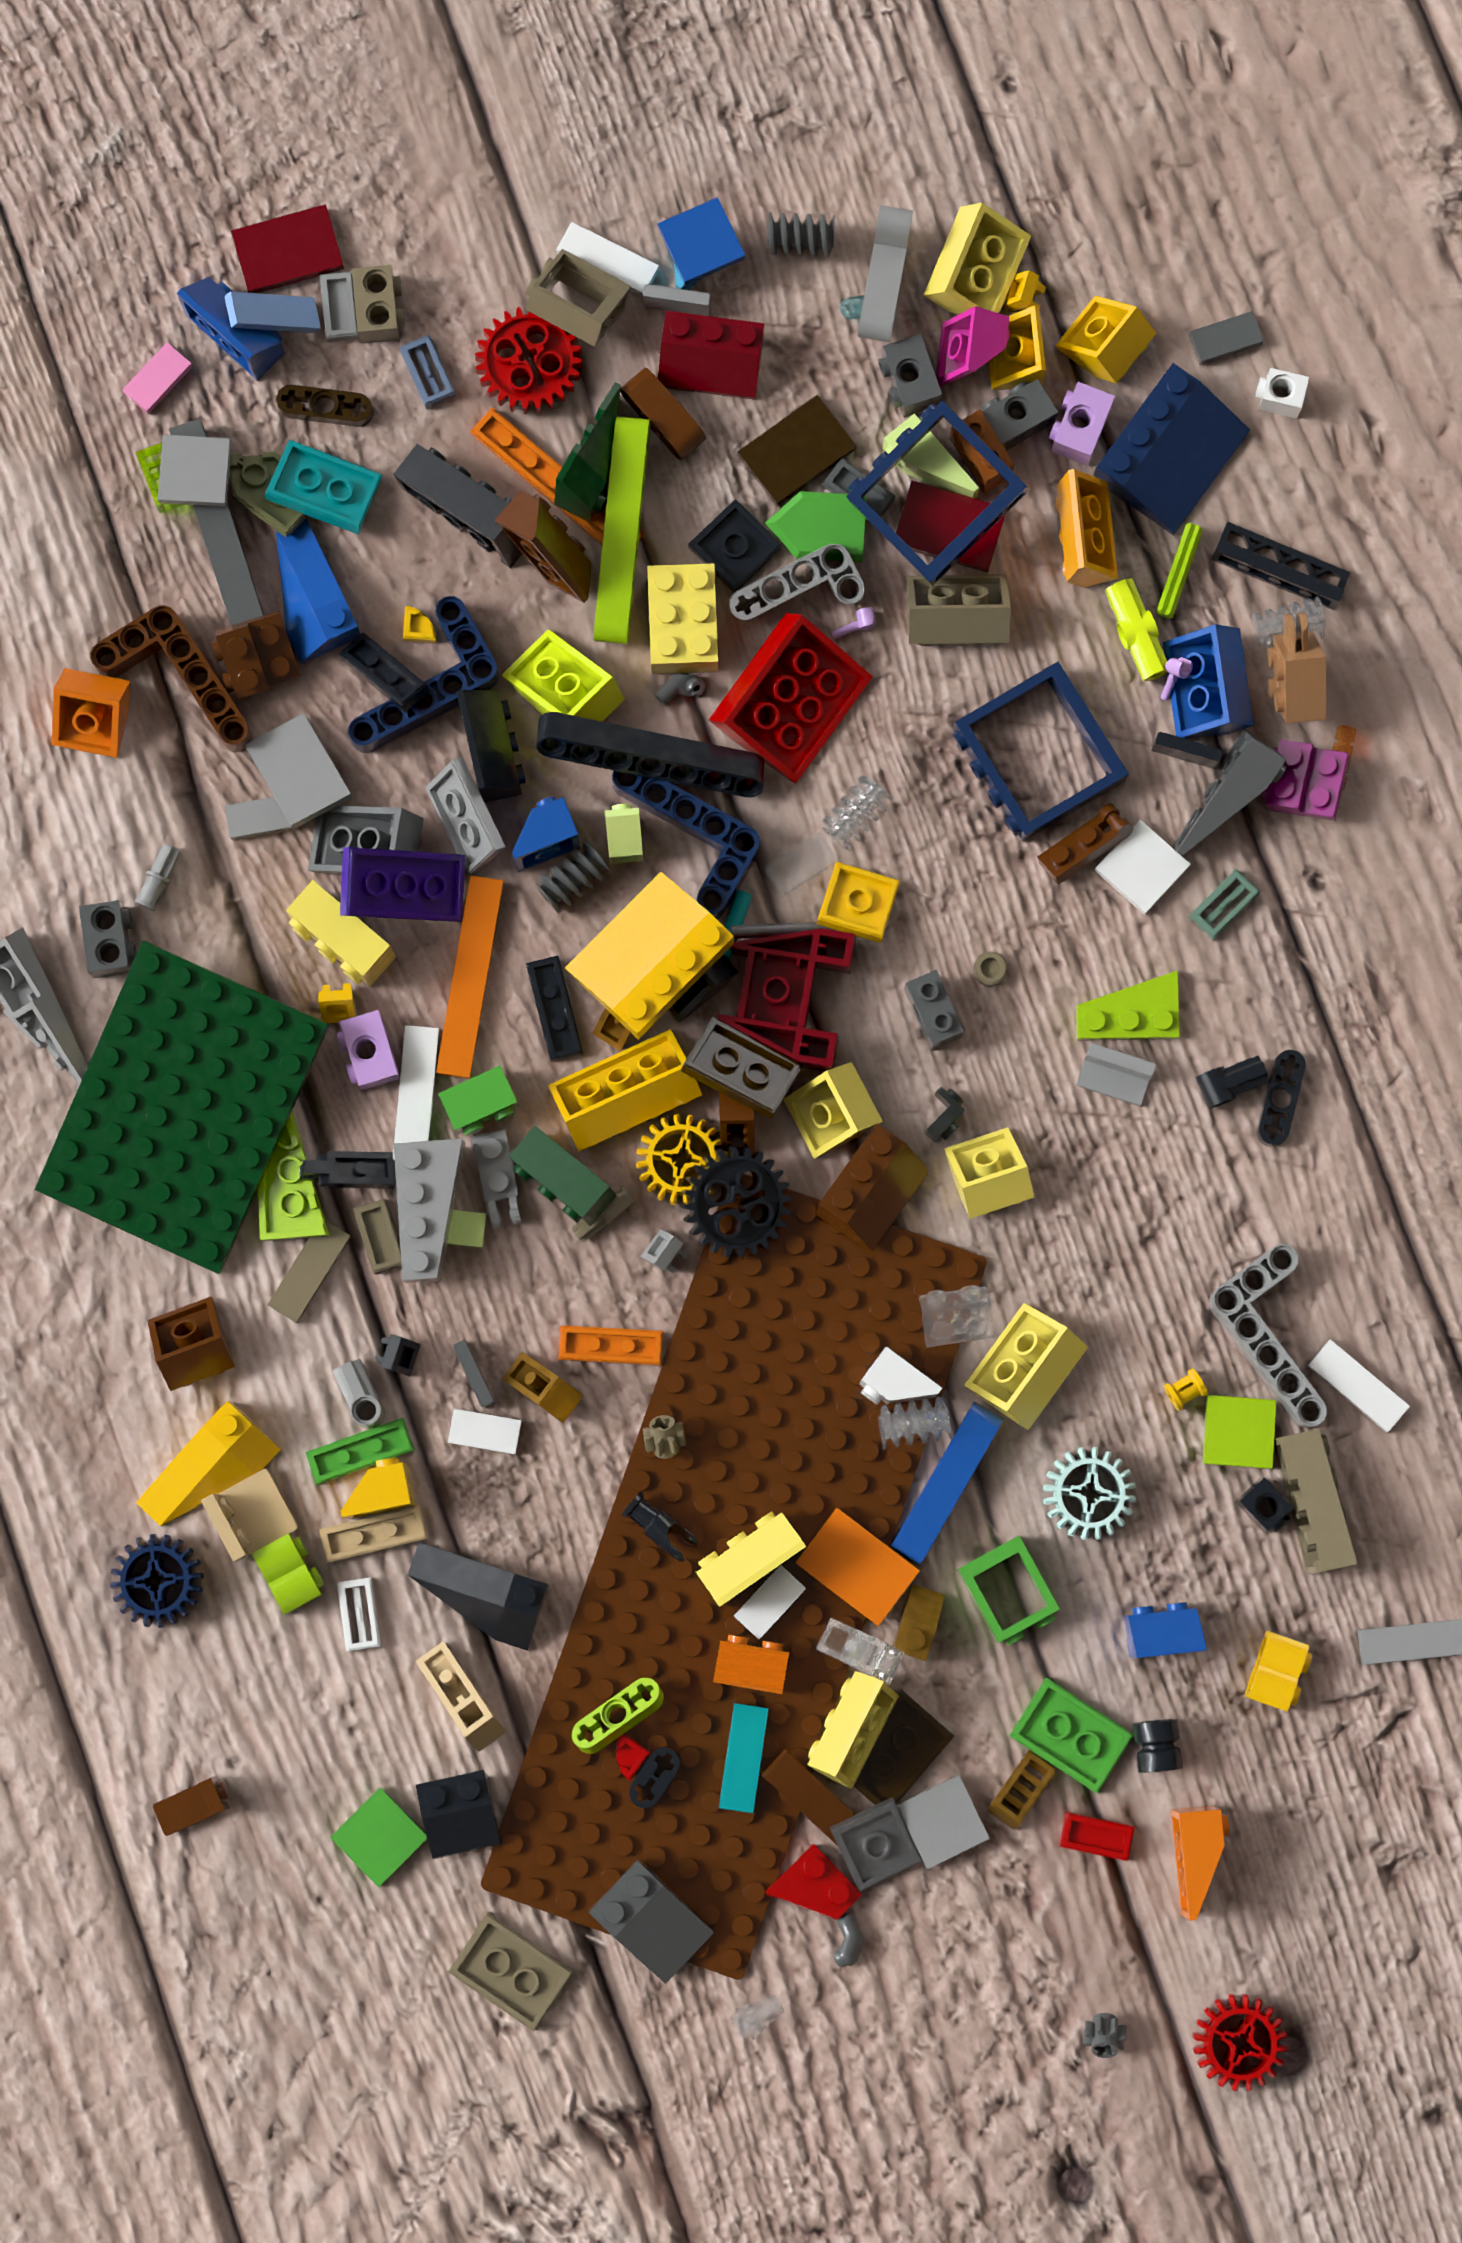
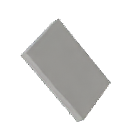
M304 713L245 744L249 755L292 829L307 823L352 798L350 791Z
M463 757L453 759L425 789L456 854L465 855V873L467 876L477 874L505 848V845Z

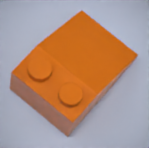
M1214 1806L1171 1809L1181 1915L1189 1921L1197 1920L1225 1846L1224 1837L1229 1836L1228 1817L1221 1813V1809Z

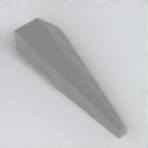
M22 927L0 940V1002L5 1007L3 1013L38 1049L44 1047L56 1059L54 1065L60 1071L66 1069L77 1080L79 1084L76 1088L78 1089L88 1065Z

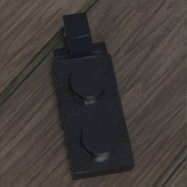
M328 1151L326 1154L318 1155L317 1160H304L301 1166H299L300 1180L319 1181V1186L393 1189L396 1186L392 1152Z

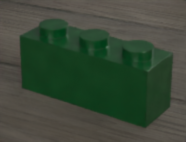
M536 1126L528 1132L508 1156L516 1165L512 1170L527 1183L531 1179L535 1180L541 1185L537 1191L551 1203L558 1199L565 1205L562 1211L577 1224L582 1219L591 1226L617 1196L608 1184Z

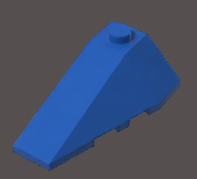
M307 519L290 537L285 538L276 531L286 632L301 664L350 643L361 635Z

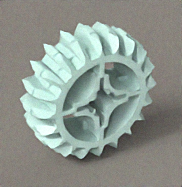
M1080 1447L1077 1449V1460H1075L1070 1452L1064 1454L1068 1463L1066 1466L1059 1460L1053 1463L1060 1471L1059 1474L1051 1471L1047 1472L1046 1477L1055 1482L1054 1485H1043V1491L1053 1492V1497L1043 1499V1504H1055L1056 1509L1049 1511L1047 1515L1049 1518L1060 1514L1062 1518L1057 1522L1056 1527L1061 1529L1066 1523H1069L1068 1536L1072 1537L1076 1533L1077 1528L1081 1529V1540H1087L1089 1530L1093 1531L1095 1540H1099L1102 1536L1100 1528L1103 1527L1109 1536L1113 1535L1114 1529L1110 1523L1114 1522L1117 1526L1123 1527L1125 1522L1119 1517V1514L1132 1515L1133 1511L1125 1507L1124 1503L1136 1502L1135 1496L1126 1495V1490L1133 1489L1136 1485L1134 1482L1124 1484L1122 1478L1128 1477L1131 1471L1129 1469L1121 1473L1117 1471V1468L1123 1462L1120 1458L1116 1459L1112 1465L1108 1463L1111 1457L1110 1451H1105L1102 1458L1099 1459L1097 1458V1447L1091 1448L1090 1457H1086L1084 1448ZM1087 1465L1084 1480L1080 1485H1063L1066 1476L1074 1468ZM1098 1467L1105 1470L1111 1476L1117 1492L1106 1490L1100 1486L1097 1473ZM1091 1482L1092 1490L1098 1492V1494H1104L1106 1497L1092 1498L1093 1503L1088 1504L1086 1496L1081 1495V1493H1074L1072 1490L1080 1491L1082 1488L1086 1489V1484ZM1062 1495L1075 1498L1079 1502L1081 1521L1067 1511ZM1099 1502H1116L1113 1510L1107 1517L1098 1522L1091 1523L1095 1506Z

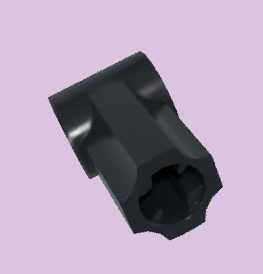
M1259 1055L1227 1068L1222 1066L1195 1077L1208 1109L1223 1105L1236 1099L1237 1095L1269 1083L1267 1070Z

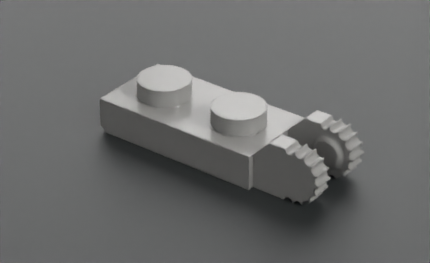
M506 1130L472 1136L484 1200L488 1204L493 1229L501 1227V1217L496 1205L497 1201L509 1199L511 1220L514 1224L522 1223L517 1201L519 1193L515 1173L512 1170L513 1163L508 1157L510 1155V1148Z

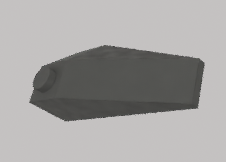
M1243 729L1219 766L1223 768L1220 780L1216 779L1213 783H1210L1204 792L1203 802L1206 804L1203 809L1197 807L1175 842L1173 847L1176 852L1183 856L1266 790L1271 782L1277 783L1286 769V766L1283 765L1286 758L1262 740Z

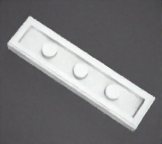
M405 1025L394 1143L430 1140L439 1028Z

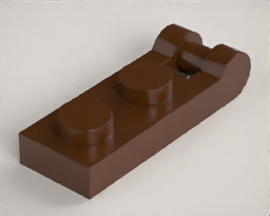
M1106 804L1100 809L1097 816L1037 856L1039 864L1059 885L1126 839L1132 833L1133 826L1126 818L1119 816L1120 811L1113 804ZM1108 826L1112 827L1107 833L1103 832Z

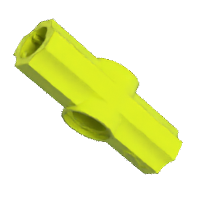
M1124 579L1106 588V597L1117 619L1118 635L1124 648L1130 650L1142 681H1152L1168 673L1165 669L1167 660L1158 641L1159 632L1151 612L1145 610L1133 579Z

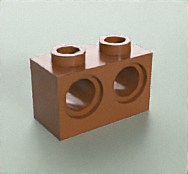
M978 410L962 419L1013 471L1015 464L982 411ZM951 426L949 438L982 492L985 493L1006 481Z

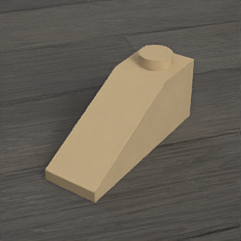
M444 1641L415 1661L463 1736L478 1752L507 1732L491 1706Z

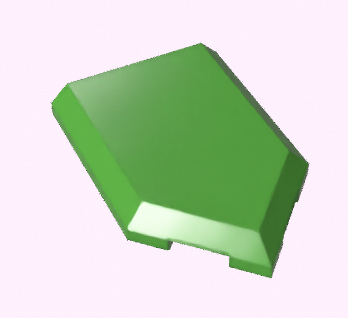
M800 491L765 522L796 559L824 545L833 543L845 547L853 562L863 563L865 517L849 502L846 497L848 494ZM865 495L862 498L865 502L867 500V495ZM831 549L826 553L824 560L842 561V554L837 549Z

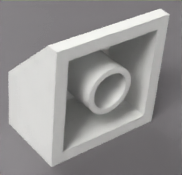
M885 1347L859 1383V1385L864 1387L861 1393L876 1405L880 1401L887 1405L935 1398L942 1389V1387L888 1347Z

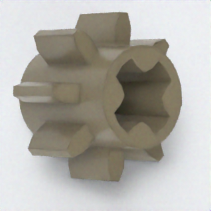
M657 1416L650 1421L649 1428H643L646 1451H654L655 1456L658 1458L667 1459L674 1457L679 1453V1446H686L683 1423H675L674 1418L671 1416Z

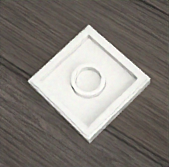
M1139 820L1133 827L1132 833L1117 844L1094 871L1145 915L1185 872L1190 863L1142 820Z

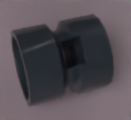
M1178 1719L1133 1723L1134 1741L1142 1746V1750L1136 1756L1139 1773L1170 1771L1183 1768L1180 1748L1174 1746V1742L1180 1739Z

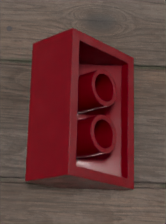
M666 310L661 340L658 380L668 389L756 400L765 323Z

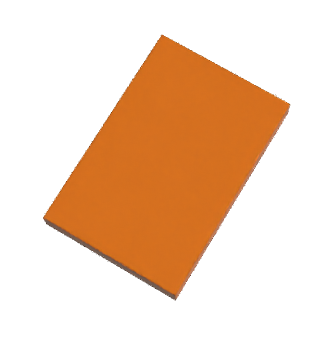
M838 1508L835 1509L795 1562L877 1626L880 1625L920 1571Z

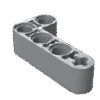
M880 205L857 337L884 342L891 341L913 210Z
M830 543L737 590L731 595L728 606L733 616L740 620H748L824 581H827L836 599L845 604L857 603L863 597L865 587L846 548L840 544ZM831 549H837L842 554V562L837 568L828 567L824 560L826 553ZM802 564L810 566L813 572L811 580L805 584L799 583L795 578V570ZM773 579L780 581L783 586L781 596L776 599H770L765 594L766 584ZM846 579H852L857 584V592L852 598H844L840 593V585ZM758 586L759 596L766 605L760 607V602L756 601L749 605V613L745 614L743 610L737 611L735 606L739 604L738 597L743 595L745 599H750L756 596L752 589Z

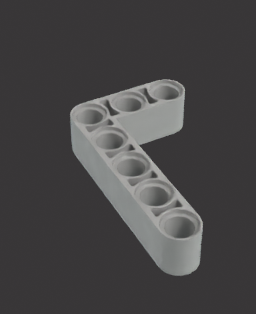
M1279 1244L1215 1289L1210 1295L1209 1307L1292 1420L1300 1427L1311 1428L1325 1420L1327 1407L1250 1304L1292 1273L1298 1265L1299 1261L1296 1250L1289 1245ZM1276 1252L1284 1253L1288 1257L1289 1265L1286 1270H1281L1274 1266L1273 1255ZM1248 1272H1254L1260 1276L1262 1284L1259 1290H1253L1247 1286L1245 1277ZM1221 1292H1227L1233 1296L1234 1307L1231 1310H1225L1219 1306L1218 1296ZM1241 1320H1249L1254 1324L1255 1333L1252 1338H1246L1240 1334L1239 1323ZM1263 1347L1271 1348L1276 1355V1360L1272 1366L1263 1364L1259 1358L1260 1350ZM1284 1375L1292 1376L1296 1381V1389L1291 1394L1284 1392L1280 1386V1380ZM1304 1403H1311L1316 1407L1317 1416L1314 1421H1307L1303 1418L1301 1408Z

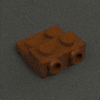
M280 611L215 631L217 641L211 642L217 662L221 660L225 662L228 672L222 674L228 693L235 691L237 699L268 690L271 685L301 676Z

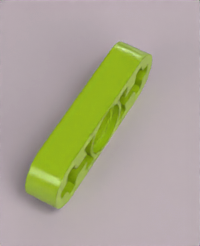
M651 1678L636 1680L578 1721L572 1730L573 1742L584 1753L593 1754L600 1751L658 1710L664 1700L662 1689ZM646 1689L650 1692V1696L652 1697L647 1702L643 1699V1696L641 1694ZM628 1700H632L637 1708L636 1711L627 1703ZM620 1707L626 1709V1717L622 1722L618 1724L610 1723L609 1716L614 1709ZM600 1720H602L605 1726L609 1729L608 1731L605 1732L602 1729L601 1725L598 1723ZM587 1730L593 1733L594 1739L591 1742L586 1740L584 1733Z

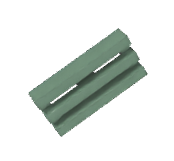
M1235 869L1188 918L1192 922L1194 921L1198 928L1208 935L1209 939L1213 940L1259 895L1260 891ZM1235 880L1239 881L1241 884L1204 920L1200 914ZM1247 889L1250 893L1213 929L1209 924Z

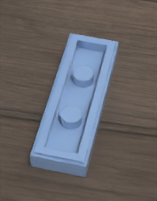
M231 291L225 295L231 328L316 333L321 329L314 297Z

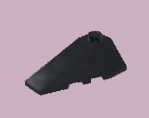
M418 1542L408 1572L409 1577L494 1640L528 1651L549 1584Z

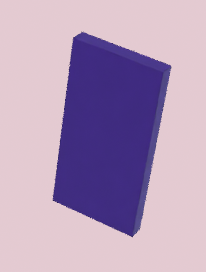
M343 847L340 916L462 922L465 855Z

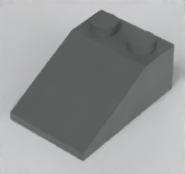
M336 806L316 818L308 871L342 876L343 847L418 852L424 818L403 808Z
M639 1858L589 1911V1914L665 1984L714 1933Z

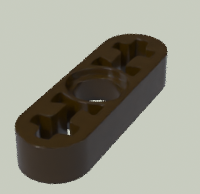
M286 385L278 391L276 396L279 411L283 416L291 419L361 427L368 424L373 416V408L369 398L361 393ZM291 395H296L297 401L307 403V396H311L309 399L310 411H306L305 404L294 403L293 408H288L284 400H290ZM321 398L331 399L334 402L333 409L326 414L319 413L315 409L318 400ZM344 400L345 408H355L356 403H361L362 408L366 411H361L359 416L355 417L352 410L342 409L343 415L341 416L339 415V401Z

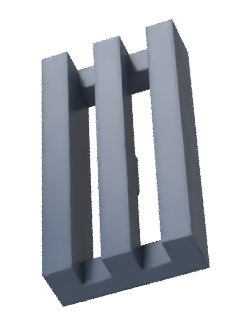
M430 335L399 347L425 409L431 408L432 404L443 403L444 399L456 397ZM424 345L427 346L446 389L444 391H439L420 348ZM412 350L415 351L434 394L428 397L409 354Z

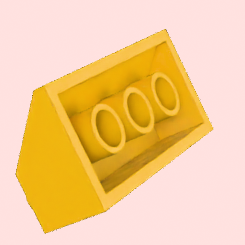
M671 1029L548 1085L578 1152L588 1147H593L616 1134L626 1132L630 1128L649 1119H654L677 1106L687 1104L702 1095L697 1080L681 1072L687 1058Z

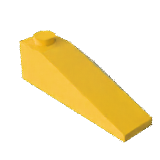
M226 1401L201 1427L136 1503L159 1526H163L202 1504L201 1500L209 1495L219 1494L263 1470L281 1449L234 1403Z

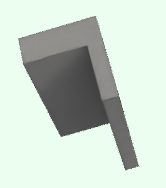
M1091 1043L1087 1049L1076 1086L1140 1107L1148 1082L1153 1076L1156 1063Z

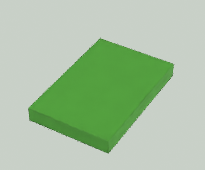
M1045 1677L1009 1736L1098 1794L1134 1734Z

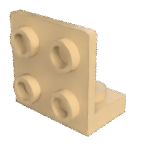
M267 1469L255 1473L219 1494H211L201 1500L233 1562H239L247 1558L253 1552L298 1529L293 1515Z

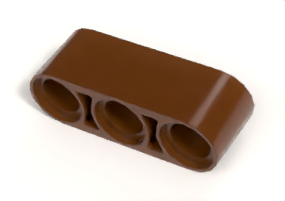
M643 368L621 387L620 393L641 419H650V429L677 459L682 460L707 439L700 426L648 368Z

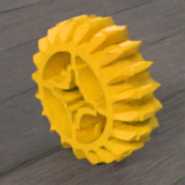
M675 1114L673 1118L675 1125L669 1126L667 1119L662 1118L660 1121L663 1130L659 1131L656 1126L651 1125L649 1130L655 1137L651 1139L643 1135L641 1142L649 1147L648 1149L638 1148L636 1151L637 1155L646 1157V1160L636 1162V1168L648 1170L639 1176L640 1181L646 1182L652 1179L653 1182L648 1185L647 1191L652 1193L657 1188H660L661 1190L657 1197L659 1201H663L667 1193L671 1194L670 1204L672 1206L677 1204L678 1196H683V1203L689 1202L690 1198L681 1193L682 1190L692 1188V1185L682 1187L685 1175L694 1170V1165L706 1167L704 1159L691 1152L692 1136H695L705 1144L710 1157L716 1160V1149L722 1145L720 1139L713 1142L711 1140L717 1133L714 1127L710 1128L706 1133L703 1132L706 1126L704 1119L699 1121L697 1127L692 1126L693 1115L687 1116L686 1124H680V1116ZM675 1134H682L680 1142L675 1149L656 1150L666 1138ZM686 1144L685 1152L687 1153V1159L691 1158L692 1162L685 1163L683 1168H681L680 1176H678L677 1162L672 1163L673 1157L677 1158L680 1156L683 1146ZM653 1160L661 1161L662 1164L669 1165L673 1169L672 1185L664 1182L658 1176L653 1166ZM712 1186L709 1189V1195L714 1194Z

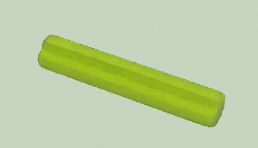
M1187 523L1156 610V614L1161 617L1171 619L1175 614L1203 532V528L1199 525Z

